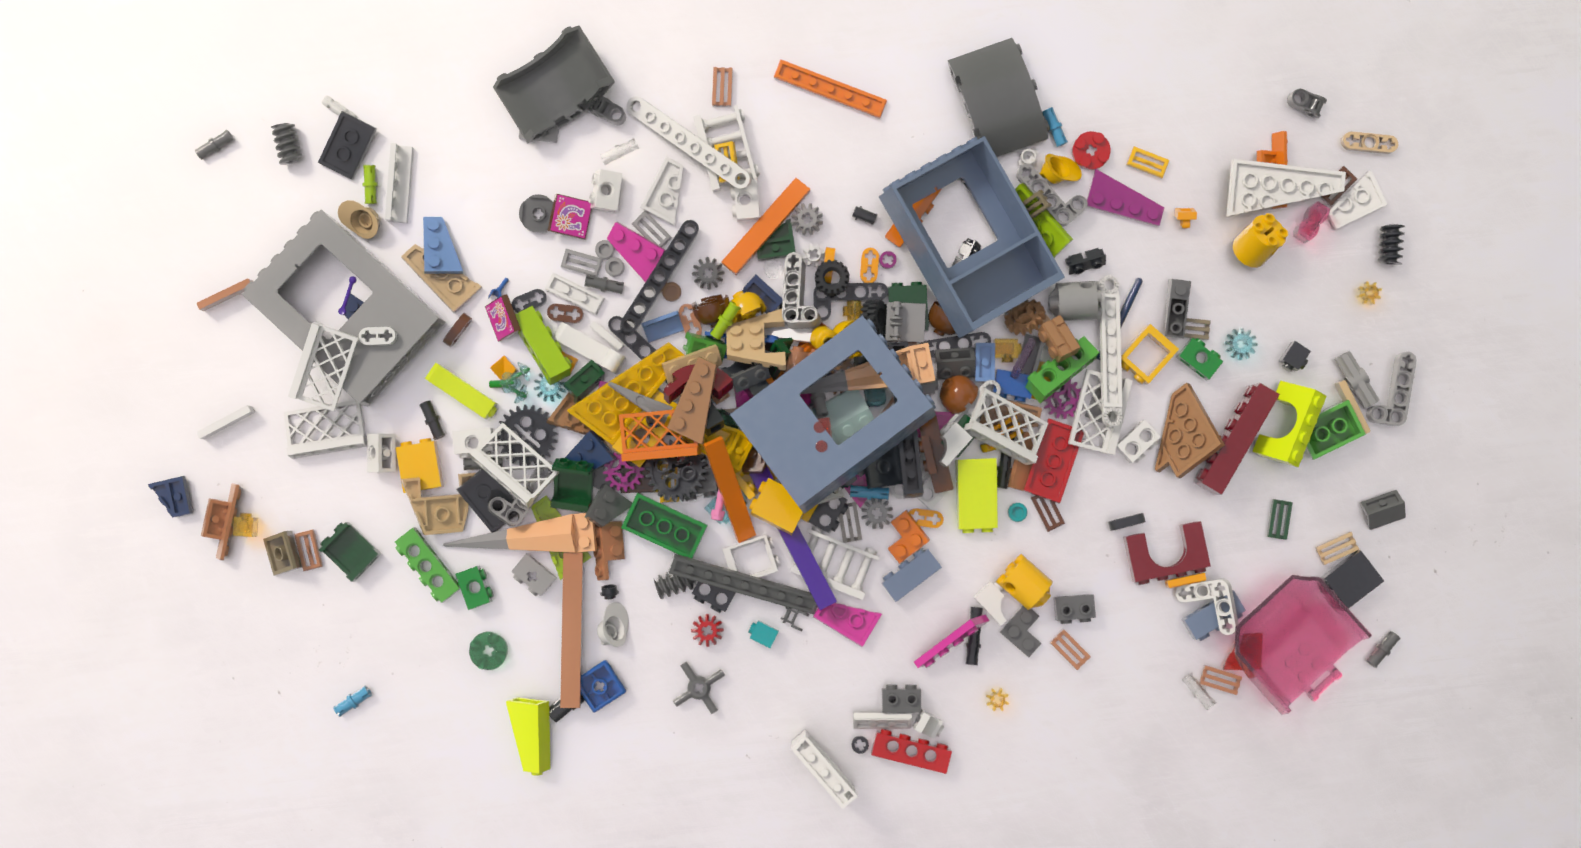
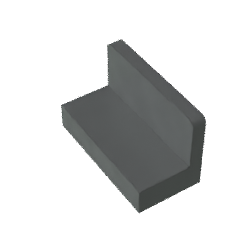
M1025 334L1015 371L1027 375L1034 371L1037 372L1045 342L1043 343L1039 337Z
M1397 490L1360 502L1361 508L1367 516L1370 530L1406 517L1405 502Z

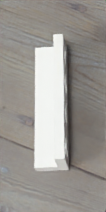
M397 143L390 144L385 220L395 223H408L413 147L399 146Z

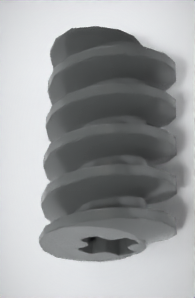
M281 123L271 126L274 129L272 135L276 136L273 141L278 144L275 149L280 151L277 153V157L281 158L279 161L280 165L298 162L297 158L302 156L301 153H296L300 146H294V143L298 142L299 139L292 138V136L297 134V131H291L295 124Z
M668 572L665 573V579L661 575H658V581L654 579L660 599H664V593L671 597L672 590L677 595L679 594V588L686 592V586L693 590L694 583L696 585L694 580L677 575L671 577Z

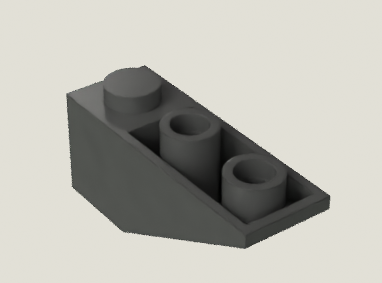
M1169 279L1165 315V336L1184 338L1191 281Z

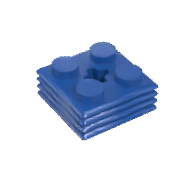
M607 660L602 661L581 675V695L593 713L626 692L625 687ZM597 681L605 684L603 687L604 691H601V689L596 690Z

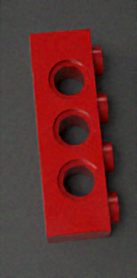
M881 729V732L876 731L871 755L947 774L952 751L948 749V745L937 743V746L929 744L930 741L919 738L918 741L911 740L909 735L900 733L899 736L892 735V731ZM890 741L898 743L896 750L891 751L888 749L887 746ZM911 745L917 748V752L914 755L906 753L907 748ZM929 750H933L936 753L935 758L932 760L925 758V754Z

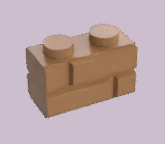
M1061 315L1043 323L1038 330L1039 339L1046 343L1051 358H1055L1058 363L1075 355L1081 348Z

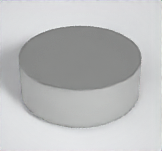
M602 240L596 244L595 253L599 258L607 260L614 255V246L608 240Z
M613 257L607 260L605 270L610 276L618 277L624 272L625 267L621 259Z

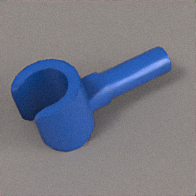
M505 277L499 287L492 289L488 299L491 295L499 298L502 289L509 279Z

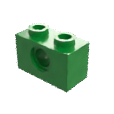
M1191 338L1176 358L1204 380H1210L1223 363L1220 359L1221 355L1214 350L1209 351L1205 347L1206 344L1199 338ZM1198 353L1204 354L1205 361L1203 363L1197 361L1196 356Z
M479 565L455 574L468 610L492 602L494 595L491 587L486 585L485 579H487L484 568L481 569ZM473 582L480 584V591L477 593L471 589Z

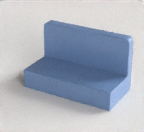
M678 311L641 323L648 343L684 331Z
M975 343V382L995 381V343Z

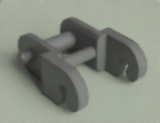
M785 607L787 612L784 618L780 619L783 620V623L788 622L792 624L791 627L802 631V628L794 625L797 614L801 613L808 617L810 614ZM792 611L795 614L792 621H789L787 619Z

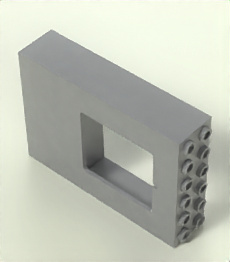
M321 209L311 215L310 221L306 226L303 225L298 229L297 235L293 240L290 239L285 243L284 249L280 254L277 253L272 257L270 265L259 271L257 279L246 285L242 295L303 351L311 323L278 294V290L297 271L296 265L301 266L320 245L328 249L372 290V295L338 331L358 338L360 331L367 327H390L397 333V340L392 345L367 346L358 340L343 389L359 404L368 407L446 322L334 218ZM387 331L386 335H380V338H385L387 341L392 337L389 331ZM367 332V335H364V339H367L369 342V339L376 338V335H371ZM322 336L325 345L335 341L333 337L328 340ZM344 338L339 342L343 350L346 351L351 348L353 341ZM336 343L327 346L332 357L341 353ZM324 348L317 351L316 357L319 363L329 359ZM342 355L333 359L338 370L345 366L346 362ZM330 361L321 365L323 371L327 374L335 371ZM337 374L331 375L330 377L339 384L340 380Z

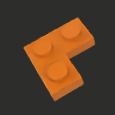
M907 510L891 521L902 537L889 546L888 550L900 564L928 543L930 539Z

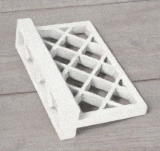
M319 322L312 323L288 397L335 411L359 338L324 326ZM324 331L330 332L335 341L325 345L322 339ZM344 338L353 341L351 348L346 351L343 350L339 342ZM336 343L341 353L332 357L327 346ZM324 348L329 359L319 363L316 354L317 351ZM342 355L346 363L343 368L338 370L333 359ZM330 361L335 371L325 375L321 365ZM318 367L322 378L313 381L310 375L311 369ZM336 373L340 381L337 386L332 388L327 377ZM324 379L329 390L320 394L315 383ZM312 385L316 396L312 398L303 396L305 388ZM331 392L334 398L332 406L324 403L321 395Z
M1086 369L1068 444L1102 452L1107 455H1115L1133 380L1122 378L1123 418L1121 423L1115 427L1107 426L1101 430L1096 420L1101 418L1102 414L1094 418L1089 410L1097 404L1102 411L1101 399H1098L1093 391L1101 386V373ZM1090 375L1096 376L1100 382L1093 388L1088 382ZM1091 392L1096 402L1087 407L1084 397ZM1086 411L1091 421L1082 425L1079 419L1080 414ZM1110 412L1108 420L1116 422V414ZM1093 423L1098 432L1089 437L1085 427ZM1080 430L1083 431L1087 438L1081 443L1074 441L1076 433ZM1099 434L1103 439L1102 448L1095 447L1091 440Z
M984 388L981 391L969 423L965 424L964 430L1017 461L1030 465L1037 461L1038 456L1036 453L1048 423ZM986 395L991 397L994 406L986 407L984 402ZM999 406H1007L1009 415L1002 416ZM995 408L998 419L991 421L988 410ZM979 413H984L987 423L981 424L976 421ZM1020 413L1023 415L1024 424L1018 425L1015 417L1016 414ZM1011 417L1014 427L1007 430L1004 419ZM999 421L1003 431L1000 433L996 432L992 423ZM1033 422L1041 425L1039 432L1034 434L1031 426ZM1026 425L1030 436L1023 438L1020 427ZM1014 429L1019 439L1015 442L1010 439L1008 433ZM1031 438L1033 443L1032 450L1026 448L1024 440Z
M356 400L337 403L336 410L340 413L334 421L326 417L329 410L319 406L284 412L288 448H286L287 455L291 459L367 447L361 404ZM356 405L357 412L352 418L344 413L349 406ZM313 412L321 415L315 424L307 420L308 416ZM298 415L302 419L294 427L290 424L289 416ZM342 415L350 419L344 429L336 424ZM323 418L331 422V425L325 432L317 427ZM305 421L312 425V428L306 435L298 430ZM353 422L359 426V434L351 435L347 432ZM335 425L342 432L338 437L332 438L328 433ZM315 429L323 433L317 441L309 438ZM296 432L304 436L299 444H292V437Z
M504 423L477 449L475 448L470 453L471 459L527 508L533 504V500L559 474V471H553L552 465ZM504 430L509 434V441H498V434ZM509 444V454H498V445ZM511 444L522 445L523 453L512 454ZM489 445H495V455H487L483 450ZM526 456L537 458V465L526 466ZM509 457L510 467L498 465V458ZM512 457H523V466L512 467ZM548 468L553 472L548 478H540V469ZM537 469L538 478L526 479V470ZM512 470H523L524 479L515 480L512 477ZM538 482V489L531 494L527 490L526 483Z

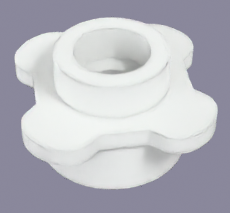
M1021 148L1019 150L1020 159L1018 164L1020 166L1030 164L1035 167L1037 165V149Z

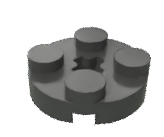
M541 194L532 195L523 201L519 208V218L523 226L533 233L548 231L553 201ZM537 209H541V212L544 213L543 216H540V219H536V216L533 215V212H537Z

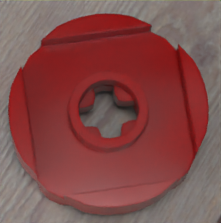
M1094 131L1081 134L1075 140L1072 147V157L1075 163L1086 170L1101 168L1108 161L1111 153V147L1107 138L1102 133ZM1089 146L1096 148L1094 156L1086 152Z

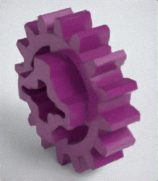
M1069 380L1061 387L1059 392L1053 393L1043 401L1047 403L1043 408L1050 409L1049 415L1055 413L1056 419L1060 415L1062 419H1067V414L1070 418L1074 417L1073 411L1076 412L1080 396L1079 392L1081 391V388H1076L1077 382L1071 384V380ZM1064 395L1066 401L1062 402L1059 396ZM1067 405H1072L1069 410L1063 411Z
M614 452L613 454L617 459L604 465L608 468L606 471H603V474H608L605 481L612 482L610 487L617 485V491H620L621 487H623L625 492H628V487L634 490L635 483L641 484L639 478L645 477L641 474V471H644L645 468L631 466L628 464V461L622 462L621 454L618 455ZM619 459L618 466L612 468L613 464ZM624 465L625 468L633 469V471L627 472L626 476L616 471L623 469ZM637 473L634 480L629 483L631 475ZM612 475H617L621 478V483L617 482Z

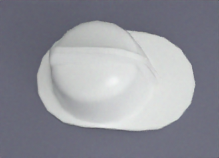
M614 602L606 607L603 621L600 622L597 628V634L602 645L609 644L614 647H620L625 643L628 614L624 606Z

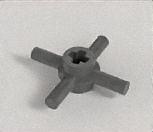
M686 661L680 666L690 680L687 687L688 691L674 699V704L677 707L691 697L698 700L702 699L710 713H715L718 709L709 697L710 685L725 676L723 670L720 669L708 678L696 676ZM696 683H698L699 685H704V687L702 688L703 692L700 693L699 691L696 692L694 690L696 688Z

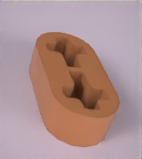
M691 304L682 305L679 308V317L685 334L691 330L689 323L693 322L694 327L699 328L696 334L701 335L702 327L694 313H690L692 319L688 321L686 315L682 316L684 308L692 310Z

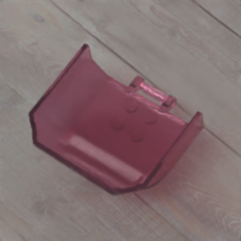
M1291 575L1235 626V657L1247 677L1281 715L1289 714L1291 712L1290 704L1304 691L1315 702L1329 685L1335 680H1339L1342 674L1333 664L1360 641L1370 638L1372 634L1320 577ZM1329 670L1330 675L1313 690L1310 686L1324 672Z

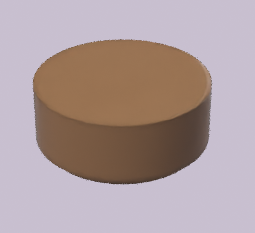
M674 282L667 283L662 290L663 297L670 302L677 301L681 296L680 286Z

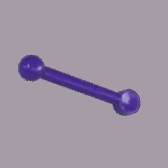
M354 276L349 278L350 284L343 305L338 309L340 315H345L347 312L345 308L353 284L357 281Z

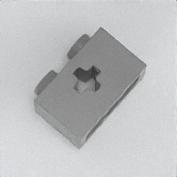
M529 553L525 554L511 571L514 573L513 578L520 584L523 582L529 586L528 590L535 596L538 594L543 596L557 579L554 574ZM529 572H531V573L536 572V573H537V574H536V578H538V579H537V580H535V579L530 580L529 578H530L531 576H530Z

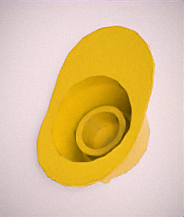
M1047 154L1045 156V163L1039 173L1052 184H1059L1065 180L1078 181L1082 176L1080 167L1073 160L1054 154Z

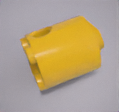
M1270 213L1257 216L1233 241L1234 254L1244 265L1258 268L1278 248L1283 246L1288 236V231Z
M1020 554L1014 562H1011L1006 567L1005 575L1002 574L996 580L997 584L1027 610L1042 607L1051 597L1050 586L1053 581L1023 554Z

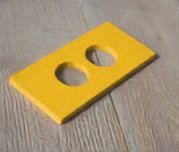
M659 390L651 397V399L674 408L677 406L674 401L668 404L664 400V394ZM645 417L642 423L650 429L651 427L647 424ZM633 420L627 428L632 430L637 422ZM639 425L636 430L644 428ZM661 425L652 430L658 437H661L666 431ZM649 434L650 439L647 445L652 447L658 440ZM621 436L612 446L620 454L623 453ZM633 436L627 439L628 449L635 448L637 445L633 441ZM646 460L631 462L640 468Z

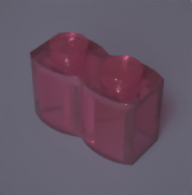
M1319 201L1311 205L1305 211L1303 220L1295 227L1293 237L1303 243L1312 240L1317 235L1320 224L1329 216L1330 208Z

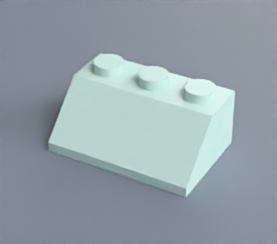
M859 390L844 391L826 401L829 413L826 417L818 418L815 408L811 410L837 445L843 443L874 420Z

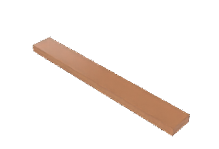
M563 552L560 708L581 707L583 553Z

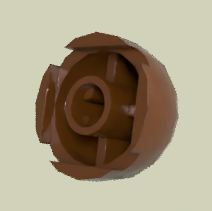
M722 294L701 299L702 303L699 304L696 301L693 302L691 306L696 319L701 324L710 325L711 328H714L719 321L718 317L724 313L730 303L728 295H725L724 298H722Z
M934 301L928 314V320L931 326L935 328L934 332L940 336L956 334L939 302Z

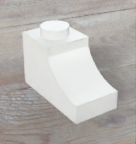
M956 422L952 424L947 423L941 430L943 434L940 438L944 442V452L939 463L943 467H947L973 438Z
M989 582L974 598L1002 626L1007 621L1001 611V600L1004 597L1002 592L1004 589L996 582L994 584Z
M922 709L913 724L914 730L933 739L935 736H940L944 726H942V720Z

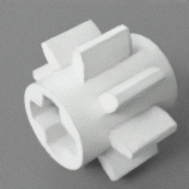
M810 243L808 250L803 248L806 256H803L802 259L808 260L807 266L814 263L815 267H817L818 261L824 262L821 255L825 254V251L819 250L820 244L817 247H813ZM816 251L818 258L810 259V254L808 253Z

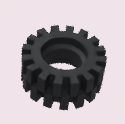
M837 260L822 262L815 272L816 287L824 295H840L849 284L850 274L848 268L841 261L840 263L837 262ZM827 272H837L840 276L839 282L835 285L826 283L824 277Z
M882 300L866 301L862 305L860 317L863 315L866 320L870 319L878 332L877 335L880 333L882 335L886 334L887 305Z

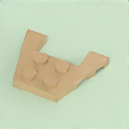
M782 309L728 326L726 330L727 360L747 364L755 362L762 364L763 367L770 368L771 365L779 367V370H786L785 352L765 353L764 328L785 327Z
M476 472L458 474L459 486L476 474ZM419 477L401 479L423 535L463 532L469 505L460 494L421 497Z

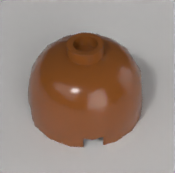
M956 375L950 377L942 383L939 395L941 403L952 414H959L967 409L964 406L975 401L978 395V387L966 376Z

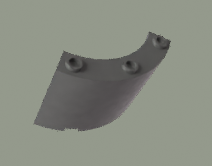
M580 25L566 27L562 30V34L544 52L536 54L533 60L508 74L503 73L497 77L493 88L527 143L548 135V130L556 125L558 128H561L595 104L594 99L598 95L603 96L615 83Z
M1013 38L948 60L951 76L958 91L963 95V104L968 118L972 120L974 137L980 139L985 136L996 157L1049 139L1047 133L1050 130L1049 124L1046 119L1044 120L1035 90H1038L1037 84L1034 79L1031 80L1021 56V46L1019 43L1016 44Z

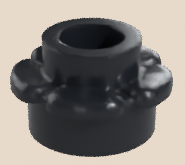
M610 584L601 587L602 592L600 595L604 596V599H614L619 594L616 585Z

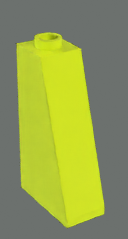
M435 363L425 377L427 381L484 419L492 418L498 410L496 408L498 403L441 364Z
M521 697L508 700L506 705L523 771L531 772V775L535 776L542 775L543 772L551 769L549 701Z

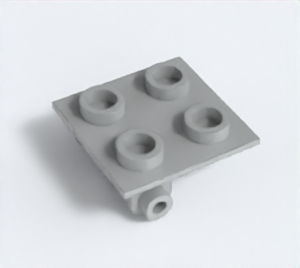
M898 301L887 302L886 341L924 342L926 304L901 303Z

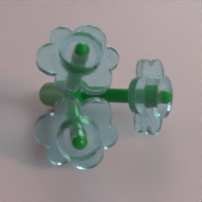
M517 362L520 372H505L502 376L503 379L489 381L490 388H502L504 393H516L515 404L524 401L528 394L526 390L527 385H523L520 391L517 390L521 386V381L518 377L523 375L527 381H530L529 375H531L530 368L520 362Z

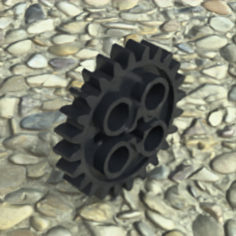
M524 404L523 410L516 406L517 412L510 409V416L503 415L506 421H499L500 424L504 423L509 429L516 431L519 437L525 443L531 444L533 449L543 458L544 455L551 457L549 450H555L552 443H558V441L553 438L559 435V433L553 432V429L557 426L546 423L548 412L541 414V407L535 411V405H532L530 410H528V406ZM524 417H530L531 425L529 427H523L522 420ZM514 424H518L525 432H531L530 437L537 441L540 447L538 448L529 439L524 440L525 435L515 428ZM540 429H543L546 433L543 440L536 438V433ZM502 430L501 435H498V439L509 441V434ZM509 444L498 445L504 447L501 453L507 452L509 454ZM511 444L512 454L523 453L522 445ZM526 456L527 466H531V461L537 465V458ZM513 457V464L519 460V465L523 466V457Z
M669 440V445H672L674 442ZM704 455L685 456L682 462H678L677 457L647 460L651 466L645 468V470L650 472L646 475V478L652 479L648 482V485L654 486L652 489L654 493L659 491L658 496L660 498L665 495L667 501H669L671 496L674 502L677 501L678 497L683 502L686 495L691 499L692 492L698 494L697 487L703 488L700 482L707 481L703 474H708V471L703 468L708 466V463L702 462L706 457ZM668 462V468L661 471V464ZM676 467L679 468V469H678V471H679L678 474H675V473H674ZM689 470H693V477L690 479H686V472H688ZM672 479H676V485L672 488H669V481Z

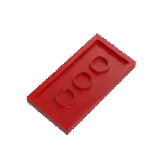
M1048 418L1047 428L1036 453L1038 456L1037 461L1031 466L1023 491L1060 504L1079 447L1068 444L1072 426ZM1082 430L1076 433L1074 441L1081 443L1084 435Z

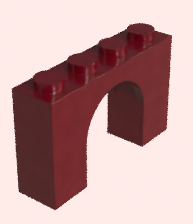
M1201 521L1179 525L1183 541V554L1178 562L1168 567L1159 566L1151 559L1145 533L1124 536L1132 582H1138V585L1150 583L1149 579L1157 578V581L1169 579L1168 575L1175 574L1176 577L1186 576L1187 571L1194 570L1195 573L1205 572L1207 567H1211Z

